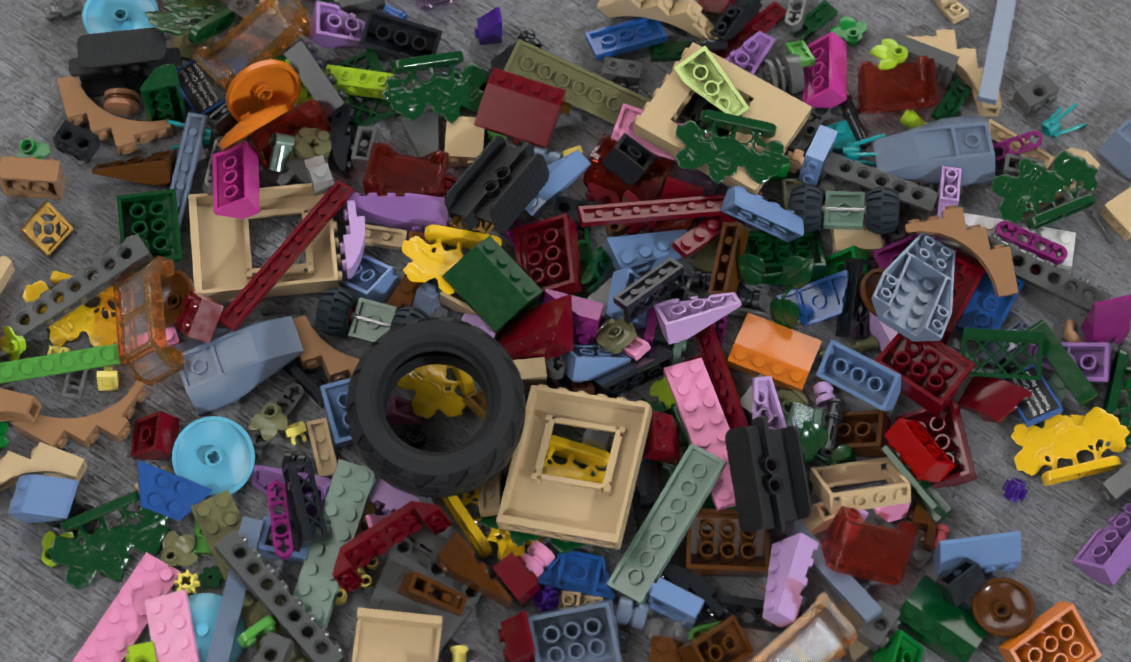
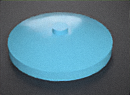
M87 0L83 9L84 27L87 34L156 27L149 23V18L145 12L159 11L156 0Z
M218 416L204 417L190 423L179 434L173 447L172 464L177 476L212 489V492L206 497L210 498L226 490L233 494L247 483L255 465V450L248 433L236 422Z
M199 593L188 596L200 662H206L223 597L217 594ZM241 615L229 662H236L244 649L237 642V638L246 631L245 622Z

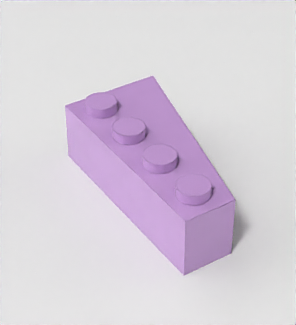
M377 477L368 503L374 507L377 515L388 516L410 501H420L419 498L400 491Z
M798 533L772 544L762 617L780 628L796 621L803 598L800 596V593L808 581V578L805 576L808 567H812L814 561L811 556L813 550H817L819 545L818 542L803 533Z

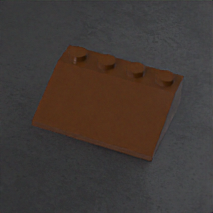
M700 508L686 532L684 568L696 575L767 578L770 564V529L744 532L741 530L738 522L737 510L722 509L717 511L716 509Z

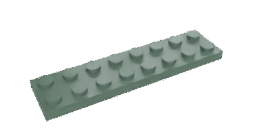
M692 443L690 444L607 582L609 587L638 603H645L649 596L647 592L652 582L656 583L727 465L725 460Z
M338 460L322 508L329 538L328 540L310 543L307 560L304 561L293 596L295 595L301 601L303 610L306 613L309 611L315 617V624L324 629L327 628L340 589L339 583L332 576L339 549L358 535L377 476L368 467L343 460ZM316 526L313 536L322 535L321 529ZM295 613L289 615L292 620L298 621L300 619Z

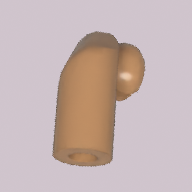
M1067 320L1063 338L1067 342L1082 343V339L1074 331L1076 322Z

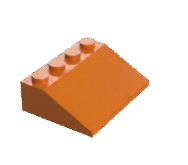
M748 312L728 357L727 366L755 378L760 374L762 376H771L775 386L790 391L792 389L802 393L822 341Z
M1059 601L1033 620L1024 632L1008 638L997 646L1005 662H1094L1102 656L1074 604Z

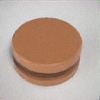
M127 88L108 89L104 93L103 107L107 112L115 115H134L139 112L140 94Z

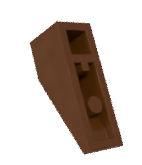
M416 571L403 575L397 594L414 602L458 616H462L468 596Z

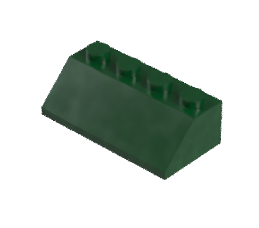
M164 64L161 67H156L140 88L147 120L159 121L169 119L186 123L187 116L175 64Z

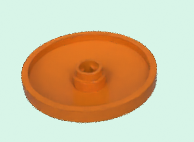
M280 60L259 61L249 65L234 77L227 89L226 104L230 113L238 122L242 121L240 117L249 111L253 114L277 105L285 104L289 112L300 96L301 81L294 68L286 62ZM286 112L285 114H283V115L280 116L279 118L275 119L274 121H277L278 119L282 118V117H283L284 115H286L288 112Z
M283 104L272 106L253 114L250 111L240 117L242 121L224 135L218 146L222 151L279 118L288 112V109Z

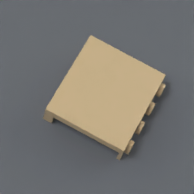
M358 608L352 662H438L443 617Z

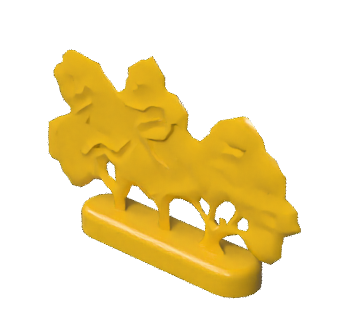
M428 225L425 228L424 237L426 240L434 242V244H427L418 236L410 238L409 241L404 240L402 252L413 261L408 263L403 271L412 282L425 283L432 278H436L439 284L438 288L450 296L455 290L442 276L465 256L462 253V248L472 249L489 236L500 246H502V240L494 235L440 225ZM442 244L455 246L457 249L446 251Z
M53 271L50 281L57 285L61 280L68 279L73 275ZM40 280L33 285H26L22 297L28 303L35 301L40 297L41 293L50 289L44 281ZM77 285L74 291H79L81 285ZM109 287L95 296L100 298L98 306L90 308L83 304L48 327L50 330L49 340L54 346L61 347L65 345L66 341L71 342L78 339L80 332L84 331L87 332L89 341L94 347L116 344V342L122 341L124 335L131 333L134 325L130 322L131 311L125 306L113 310L107 301L124 303L127 293L121 289ZM60 296L57 299V303L62 302L64 296ZM43 307L40 311V314L45 313L47 307ZM103 307L104 311H108V319H105L102 316L101 312ZM99 308V312L94 313V310ZM112 312L116 314L115 317H112ZM26 318L23 325H27L30 318Z
M434 364L422 366L409 372L400 379L397 386L403 390L416 391L414 399L411 401L415 415L430 419L436 413V410L439 409L447 416L455 417L463 415L462 410L466 406L462 401L463 398L456 394L455 389L459 385L464 396L475 392L472 377L464 371L452 367L457 381L447 380L446 370L452 366ZM451 386V390H449V391H446V390H445V388Z
M1097 406L1086 413L1081 426L1075 425L1073 418L1067 415L1062 416L1061 414L1044 420L1043 428L1035 425L1027 428L1025 424H1017L1013 429L1014 432L1011 435V439L1016 444L1022 446L1023 449L1014 457L1015 465L1018 471L1023 470L1031 476L1035 475L1044 465L1051 467L1052 470L1041 475L1043 485L1045 486L1112 471L1122 466L1119 457L1109 456L1102 458L1101 455L1107 449L1118 453L1123 452L1126 448L1125 438L1130 431L1126 426L1120 425L1118 417L1108 414ZM1102 439V448L1098 447L1099 451H1097L1096 443L1098 440ZM1107 441L1110 442V446L1106 447ZM1088 445H1092V446H1093V450H1091V449L1088 447ZM1081 450H1088L1094 454V460L1079 463L1076 455ZM1048 456L1051 462H1047L1045 457ZM1059 458L1071 459L1073 462L1071 466L1057 468Z
M551 434L541 474L603 484L606 471H598L597 468H607L610 453L603 449ZM512 455L511 459L509 460L510 465H509V467H508V469H507L508 471L510 470V466H511V462H512L513 455ZM556 455L566 458L568 461L566 464H557L552 460L551 456ZM573 461L583 463L588 466L585 469H582L578 465L574 464ZM592 471L595 472V476H591Z
M479 487L475 489L474 495L468 498L470 494L467 492L463 493L462 500L457 495L442 497L445 506L482 559L492 554V547L489 541L497 543V556L499 560H502L511 552L515 556H522L525 553V545L530 546L534 542L528 540L524 545L517 547L509 537L511 530L491 528L488 536L485 537L477 526V523L481 521V517L473 519L465 508L468 503H474L479 506V500L472 501L474 498L479 499ZM502 535V538L497 539L496 536ZM541 536L540 539L536 541L543 543V539L545 538V536Z

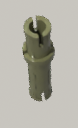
M873 336L864 340H853V342L845 344V346L862 354V352L878 349V341ZM826 350L818 351L820 362H822Z

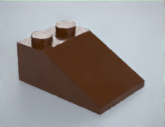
M885 411L842 412L843 420L838 425L834 448L839 445H848L854 450L856 456L868 458L887 457L882 448L885 445L888 446V439L884 434L890 429L891 420Z
M734 615L729 616L677 648L684 662H740L754 652Z

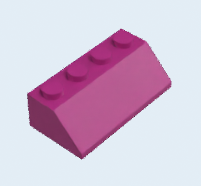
M830 32L807 45L815 58V65L803 67L804 91L802 102L811 107L833 108L846 101L847 43L834 32Z
M247 141L213 154V207L215 215L245 219L260 213L258 154Z

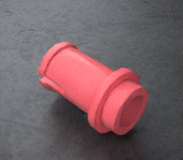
M943 524L937 525L931 549L935 550L939 541L946 540L947 535H950L948 526Z

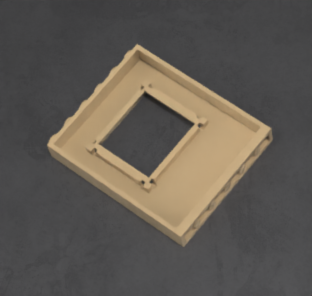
M694 42L689 48L686 47L684 49L681 60L674 63L671 74L665 76L661 88L655 90L651 102L648 101L645 104L641 116L637 115L633 122V134L673 156L680 149L685 148V145L675 137L678 125L675 123V120L695 93L694 90L684 84L674 67L702 48ZM710 52L750 108L741 116L776 125L777 130L774 137H759V139L765 144L774 140L781 141L784 145L783 153L785 154L808 120L812 107ZM736 132L735 139L739 143H747L752 140V135ZM755 142V149L757 152L762 153L761 145L758 146L757 142ZM764 147L766 151L769 150V147ZM706 165L697 168L708 175V167ZM743 166L737 167V172L734 175L725 176V179L721 181V183L730 188L741 186L750 194H758L764 183L758 184L752 180Z
M311 183L259 188L260 213L245 219L215 215L213 195L206 193L188 195L195 292L212 297L218 302L233 301L253 278L252 274H256L261 269H252L248 219L302 214L303 220L326 193L315 196ZM331 219L305 249L306 263L292 265L264 298L324 292L329 288L339 287V283L343 282L342 270L338 271L337 266H341L340 254H336V249H339L338 237L334 238V233H338L337 221Z
M543 384L538 386L531 385L526 404L524 429L520 442L513 454L496 520L499 528L620 550L653 413L651 405L641 400L633 402L623 397L614 399L604 394H597L596 396L590 395L585 391L571 392L561 387L553 389ZM554 423L615 433L603 484L541 474Z

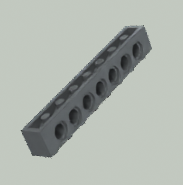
M994 234L988 235L990 250L993 249L992 246L1004 244L1005 247L1010 246L1012 259L1013 257L1021 258V266L1017 267L1013 264L1016 278L1088 313L1094 303L1111 298L1112 294H1109V290L1100 285L1095 287L1086 278L1080 277L1078 279L1072 276L1073 273L1067 269H1057L1054 267V263L1048 260L1043 262L1037 259V255L1027 251L1024 253L1019 250V246L1013 243L1007 245L1001 242L1002 238ZM959 245L958 250L974 257L964 247ZM1032 265L1039 267V275L1031 273L1030 267ZM1049 274L1057 276L1058 281L1056 284L1049 282ZM1068 282L1075 285L1074 292L1067 291L1066 284ZM1085 291H1090L1093 294L1092 301H1087L1084 298Z
M138 234L131 235L124 240V243L110 248L104 256L93 259L87 267L75 271L70 278L58 282L57 286L53 289L41 293L40 297L35 301H30L18 312L9 314L2 321V324L10 326L15 335H21L25 342H27L154 259V257ZM127 252H132L128 259H124ZM115 263L111 270H107L109 264ZM98 274L96 280L91 281L92 275ZM77 285H81L80 290L74 292V288ZM60 296H64L63 301L57 303V299ZM47 307L46 312L40 314L41 309ZM30 318L29 323L23 325L24 320Z
M233 530L215 545V552L247 587L268 614L272 615L280 628L310 662L343 661L342 654L344 652L337 643L333 644L328 639L330 637L328 632L323 627L319 628L315 624V617L309 611L306 613L301 607L302 603L298 597L290 595L286 583L283 580L278 581L274 576L275 571L269 564L265 565L260 560L262 556L255 548L252 550L247 545L249 542L242 533L238 534ZM243 551L246 555L243 558H236L234 553ZM255 566L259 569V572L250 574L247 570L249 567ZM269 582L273 587L269 590H264L261 584ZM277 598H283L286 603L283 606H278L274 601ZM295 613L300 619L292 622L288 619V616ZM309 629L313 632V636L306 638L302 635V631ZM318 645H323L327 648V651L320 654L315 648Z

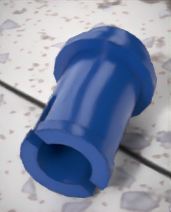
M390 4L384 7L386 11H383V13L407 20L408 15L405 14L404 10L400 11Z

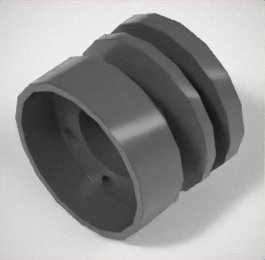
M797 54L783 56L781 63L777 57L773 58L772 61L770 59L763 60L762 77L764 81L784 92L786 89L789 95L804 91V73Z

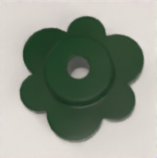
M212 566L211 568L205 567L203 573L198 576V579L205 588L210 586L217 588L223 576L219 573L220 570L217 566Z

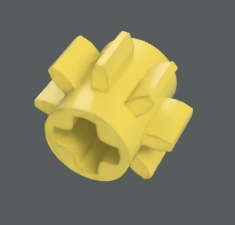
M186 570V573L183 574L177 573L179 578L173 581L175 586H179L176 592L186 590L187 594H196V587L201 586L199 581H195L198 578L197 574L191 575L189 570Z

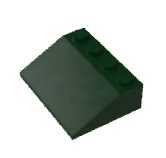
M176 189L116 196L120 244L124 243L127 237L138 234L154 257V259L129 275L145 274L183 260ZM127 252L124 259H128L132 252Z
M748 231L749 236L745 254H753L760 257L767 266L765 274L783 271V262L786 258L799 256L814 259V269L809 283L825 278L826 263L819 232L804 233L802 237L786 242L764 231ZM781 276L763 277L760 284H782Z
M491 236L474 246L442 276L494 333L538 304L543 292Z
M926 575L923 576L899 610L901 614L898 620L901 622L897 628L946 662H968L987 634L976 622L972 606L964 602L956 607L946 602L936 582Z

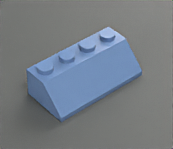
M734 186L727 190L720 209L721 212L786 242L803 236V219L793 214L795 213L794 211L784 210L775 202H767L758 194H750L741 186Z
M831 339L816 376L882 411L892 410L901 391V374Z
M1015 531L939 541L932 554L937 578L942 577L965 558L979 563L984 574H992L996 570L1003 569L1005 572L1015 570L1021 562V532Z

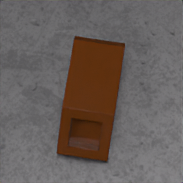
M916 502L914 508L909 509L907 520H911L910 528L922 530L919 542L923 543L922 547L930 552L937 526L922 504Z

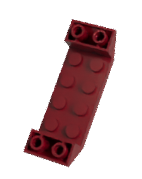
M956 248L952 250L955 252L952 314L940 340L945 345L986 272L976 258Z
M410 501L341 546L332 576L347 593L354 591L365 582L358 568L366 566L370 560L384 554L393 545L401 543L405 537L419 531L425 524L434 535L446 531L452 523L439 505Z

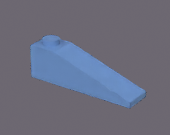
M579 150L547 165L549 170L548 182L525 208L531 216L538 218L556 200V197H559L591 165Z

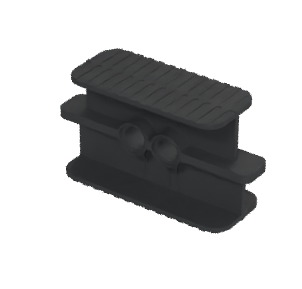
M155 27L85 34L77 40L78 58H71L69 60V72L72 77H80L81 88L88 97L104 96L105 91L108 89L125 88L124 80L131 74L141 76L144 83L156 67H161L164 64H175V67L181 64V52L177 47L166 48L164 33L157 31Z
M502 136L494 137L450 190L447 191L444 202L451 219L455 215L462 217L464 227L468 230H472L480 220L493 224L498 233H505L548 182L549 170L542 154H535L531 143L525 142L520 149L506 145Z
M761 416L752 419V426H741L728 430L725 434V444L741 530L751 532L770 529L772 537L785 535V521L808 518L812 512L798 429L794 426L769 429L767 418Z

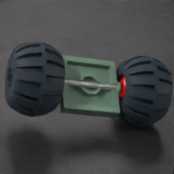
M804 184L792 189L789 210L794 211L795 213L793 214L803 219L804 233L819 229L822 225L824 213V229L863 230L864 215H866L867 229L875 234L885 235L894 232L898 228L900 204L899 194L896 190L881 186L867 193L866 206L865 192L826 191L825 205H823L822 190L814 185Z
M333 287L325 290L320 297L315 321L317 327L329 336H342L349 332L348 335L350 337L374 343L380 336L396 326L402 325L407 321L429 316L422 309L414 306H407L398 310V307L361 297L357 301L356 296L351 291L342 287Z

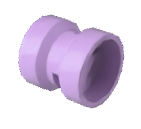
M828 381L820 382L813 386L814 393L817 395L816 404L818 407H827L828 400L836 398L832 392L834 390L833 384Z

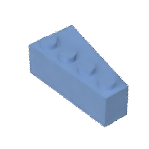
M687 230L610 237L606 239L605 249L612 259V264L616 271L622 270V268H630L639 275L654 269L669 257L675 261L684 259L671 245L673 241L687 233Z

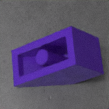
M500 7L494 8L477 19V27H474L475 38H479L480 45L502 43Z

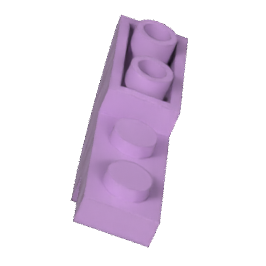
M942 166L935 215L939 216V219L942 218L941 212L945 210L946 206L957 205L958 208L961 168ZM936 235L934 238V240L953 242L951 240Z
M355 200L347 201V208L344 209V218L349 220V225H346V235H343V243H340L341 255L345 254V260H342L343 272L347 271L348 279L353 277L361 262L366 236L365 216L357 217Z

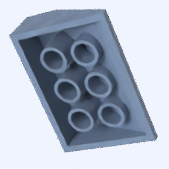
M612 599L530 614L528 616L536 650V662H622Z

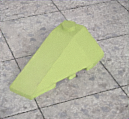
M706 46L674 67L684 84L724 113L740 116L750 109Z

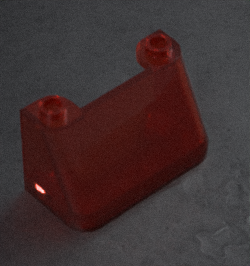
M928 56L916 57V61L899 63L895 68L888 70H879V66L873 65L871 61L861 63V66L858 67L859 115L905 111L906 109H923L939 104L934 58L928 59Z
M306 100L251 134L249 143L258 154V158L265 169L269 165L272 150L270 142L274 132L291 135L295 130H299L304 126L327 132L331 131L325 111L317 100Z
M604 133L588 159L591 165L585 170L583 183L586 188L588 183L592 182L617 193L620 202H622L623 194L627 190L631 191L641 201L658 200L675 161L665 157L657 158L654 165L649 164L646 171L632 187L624 183L615 173L608 171L602 164L612 147L616 144L615 141L610 140L611 135Z
M373 142L362 180L365 196L369 193H377L379 196L395 193L396 196L405 197V193L444 197L450 159L449 153L438 150L431 153L430 159L394 154L389 144Z
M841 506L820 543L825 562L831 570L889 585H899L904 577L918 532L916 525L909 521L900 522L897 530L863 522L862 516L857 509Z

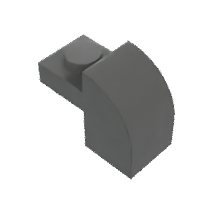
M301 159L287 162L285 164L286 173H282L276 181L277 186L311 183L304 160Z

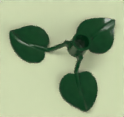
M753 254L738 256L737 262L740 275L750 285L760 284L763 277L781 276L782 284L788 288L782 294L781 299L776 298L771 301L770 314L777 324L793 329L799 320V308L794 301L790 299L785 300V297L793 287L800 289L809 283L814 269V259L790 256L783 262V271L765 274L767 266L760 257Z
M803 421L800 442L805 463L813 461L814 457L829 463L828 465L856 461V454L848 445L835 447L830 459L817 454L818 449L826 446L829 437L828 432L815 422ZM807 480L809 495H811L813 484Z

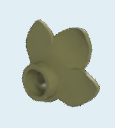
M268 403L263 407L262 412L253 416L249 424V430H260L262 438L268 442L275 438L278 430L285 431L287 429L288 419L282 414V409L278 404Z
M175 530L168 532L162 542L164 550L160 556L161 561L168 564L169 567L177 565L187 567L194 564L198 557L191 551L194 548L196 537L190 534L179 537ZM174 554L173 559H167V556Z

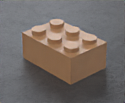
M1 156L0 186L4 196L63 200L66 178L60 161L55 159L42 160L34 157Z

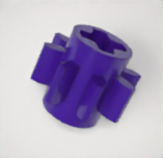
M1013 477L1011 481L1007 479L1002 487V490L1005 491L1003 496L1012 502H1017L1018 499L1023 501L1028 492L1025 489L1026 483L1016 477Z
M551 586L540 588L534 595V603L536 607L540 608L541 612L555 610L560 601L558 591H554Z

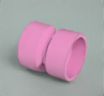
M536 540L527 549L528 554L524 553L521 556L527 563L524 566L528 572L532 570L537 577L544 572L543 567H548L555 559L551 550Z

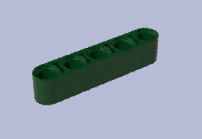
M1043 319L1026 330L1045 332L1042 354L1081 407L1099 396Z

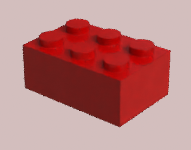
M900 418L884 434L888 439V445L899 453L900 460L912 470L911 474L918 480L939 483L955 467L920 422Z

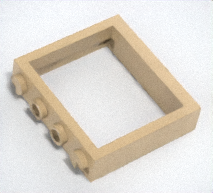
M889 457L810 468L813 490L830 514L911 503L910 482ZM886 463L885 469H881V464ZM885 479L890 484L832 493L829 487ZM833 497H839V501H834Z

